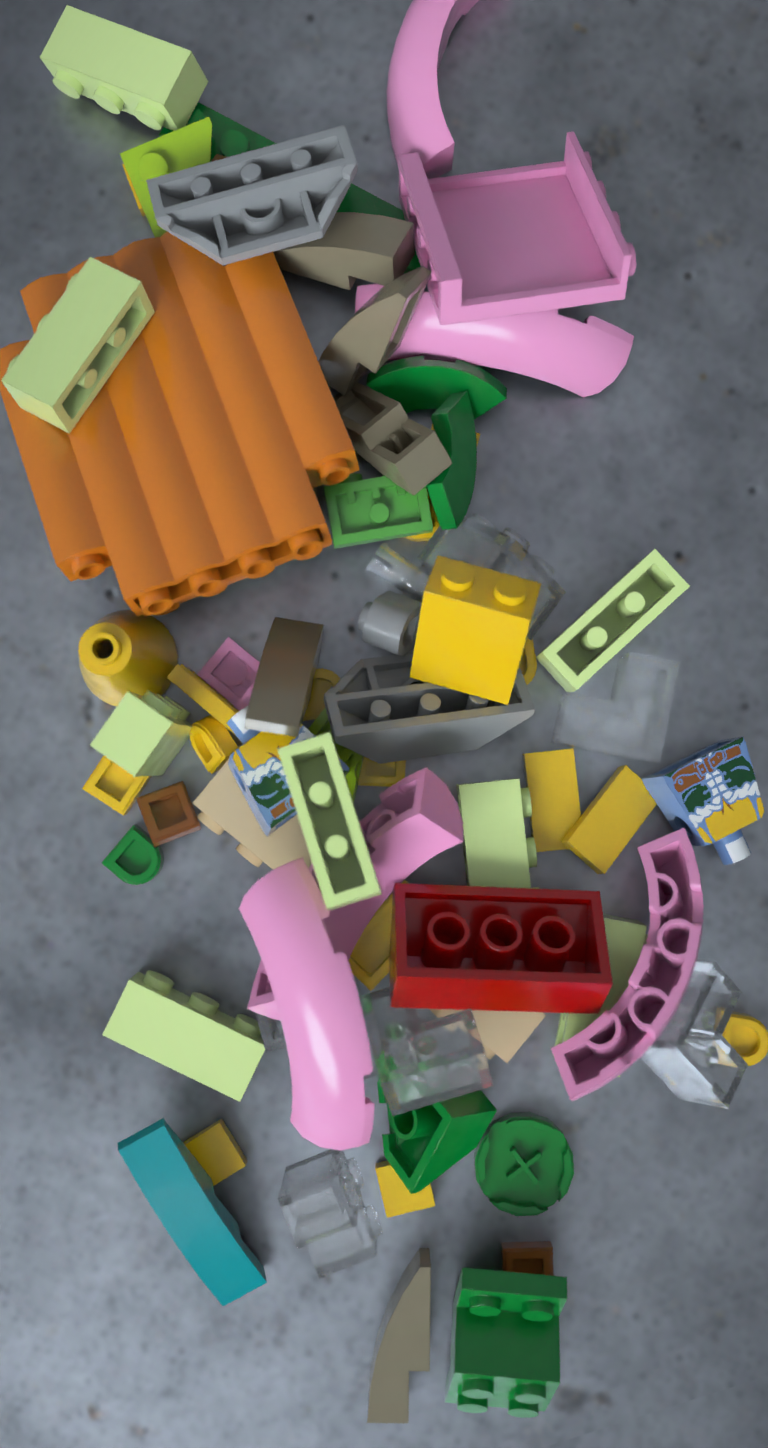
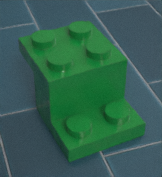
M462 1267L452 1302L451 1359L445 1384V1402L457 1403L458 1410L468 1413L486 1412L488 1406L508 1408L509 1415L520 1418L536 1417L539 1415V1411L545 1412L560 1384L559 1316L567 1301V1277Z

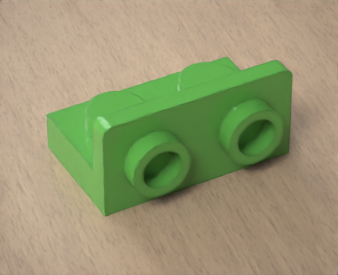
M360 473L350 474L344 481L338 484L324 486L334 549L433 532L426 486L417 494L412 495L383 474L382 477L363 480Z

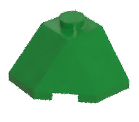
M405 1044L396 1045L377 1082L379 1103H387L390 1133L382 1134L384 1156L411 1194L420 1192L474 1150L497 1111L469 1074Z

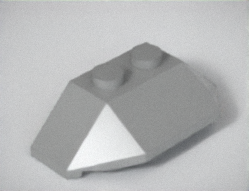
M342 125L151 178L146 181L158 226L224 266L323 238L358 171V166L346 127Z
M407 653L403 656L391 655L361 659L339 680L335 687H331L324 694V704L334 742L379 764L477 750L530 718L535 712L534 704L520 668L509 704L506 705L410 678L413 653Z

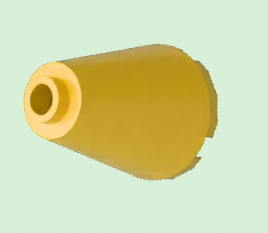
M132 610L116 611L102 617L84 632L78 646L80 671L86 685L95 696L113 706H118L127 691L143 696L147 690L160 695L166 693L171 685V681L166 677L178 664L179 659L175 640L164 624L151 615L137 617Z

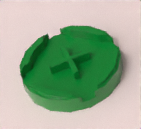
M532 1112L509 1113L494 1120L487 1127L474 1152L475 1176L484 1195L499 1210L515 1216H536L547 1211L549 1206L554 1205L557 1200L560 1201L567 1194L574 1176L573 1153L563 1132L548 1118Z

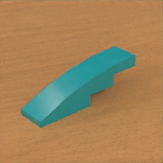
M164 1118L117 1143L120 1155L168 1234L222 1306L267 1283L264 1266L241 1239L237 1221L214 1193L212 1179Z

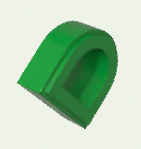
M135 824L102 861V864L125 883L140 885L151 881L160 873L164 863V854L161 846L154 847L150 835Z

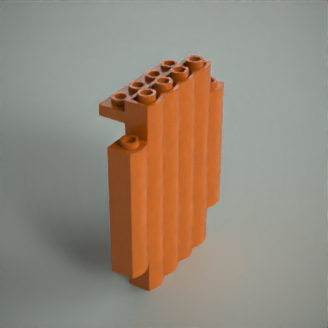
M166 232L160 237L134 241L114 255L95 257L94 259L141 281L155 313L70 434L20 408L1 381L12 359L22 352L30 340L11 343L0 349V393L55 563L70 582L77 579L86 580L97 577L104 572L105 568L113 566L124 601L137 617L141 615L145 617L149 615L159 616L175 611L180 606V603L199 596L211 597L220 594L228 585L245 578L257 579L270 574L276 566L294 559H311L317 556L323 548L332 545V538L313 488L320 485L338 484L344 481L351 473L360 469L355 449L273 252L223 266L171 233ZM87 260L76 265L67 273L40 277L20 290L34 334L37 331L40 320L50 313L66 291L69 280L72 276L79 273Z

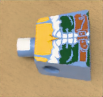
M246 706L227 722V725L243 744L230 755L228 765L262 831L268 837L297 815L277 749L316 736L303 724L301 725L298 737L245 729V719L248 706ZM340 759L344 775L346 776L350 769Z
M744 737L719 740L642 778L644 786L673 830L677 831L685 827L692 846H706L713 843L723 865L736 863L751 855L741 828L761 819L764 815V807Z

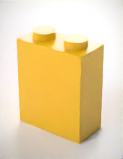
M438 555L423 594L410 678L508 705L521 664L542 583Z

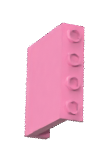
M567 132L564 161L427 179L418 152L398 155L399 201L405 220L414 223V245L420 266H424L432 271L427 287L440 326L625 299L628 277L633 276L636 270L635 250L632 243H626L621 232L619 215L616 211H611L606 200L604 183L601 180L597 181L592 171L590 154L588 151L583 152L575 132Z

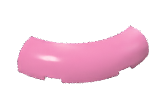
M413 0L407 10L394 44L387 83V117L391 146L397 165L398 155L418 152L427 179L437 178L452 170L455 142L442 112L437 76L452 30L460 17L466 15L479 0Z
M376 283L357 286L355 313L384 286ZM423 291L400 347L388 360H400L415 356H424V360L455 362L458 359L473 365L505 370L539 379L585 398L600 393L616 380L627 363L634 336L595 316L587 317L583 323L571 317L558 315V309L440 326L430 293Z
M428 768L421 769L403 778L380 793L381 804L359 821L382 894L335 910H329V917L323 919L333 951L344 952L347 959H349L369 921L393 892L394 883H401L432 857L464 842L463 821L458 804L448 786ZM312 863L308 869H309V871L311 872V874H312V876H313V878H314V880H315V882H316V884H317V886H318V888H319V890H320V892H321V889H320V886H319V883H318V879H317V876H316V873H315V870H314V867H313V863ZM261 959L247 1009L281 1021L271 984Z
M685 827L637 847L644 865L648 884L650 925L646 944L643 945L638 962L629 978V986L610 1011L606 1010L587 1028L551 1048L571 1101H575L600 1089L624 1073L640 1059L661 1036L675 1015L688 989L698 959L703 929L704 905L701 877L696 856Z
M299 858L273 869L256 881L244 895L239 910L264 964L283 1027L292 1081L290 1122L303 1138L321 1148L341 1151L362 1146L370 1141L374 1120V1103L368 1097H365L364 1077L372 1073L373 1066L364 1015L347 956L344 952L333 951L323 920L329 917L330 912L326 909L323 896L303 858Z

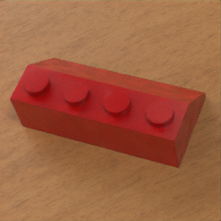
M394 883L389 952L390 1008L599 1014L613 985L600 891Z

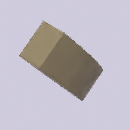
M337 212L323 238L277 250L273 253L281 270L350 290L357 278L386 286L404 274L415 255L414 223L382 215Z
M422 266L390 282L375 293L335 334L318 361L330 387L346 396L368 370L376 373L400 347L432 271Z
M358 382L346 396L338 393L333 397L355 451L379 472L410 494H417L452 464L435 431L409 419L400 402Z
M275 617L256 674L245 719V729L298 737L311 698L313 678L320 658L324 625Z
M429 1248L418 1249L402 1273L384 1312L377 1333L370 1366L367 1423H409V1371H430L431 1263Z

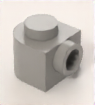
M390 590L378 596L373 603L367 602L358 620V629L362 630L363 641L399 656L405 655L414 648L422 602Z

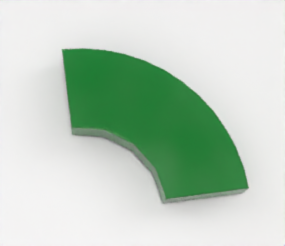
M424 356L396 360L383 365L376 373H369L366 383L370 389L400 402L406 414L414 410L438 409L451 394L467 391L475 420L507 399V388L498 379L485 370L458 359L455 360V363L424 360Z
M467 391L451 394L431 416L434 431L452 461L448 468L426 485L442 530L458 529L468 511L475 485L477 468L476 430Z

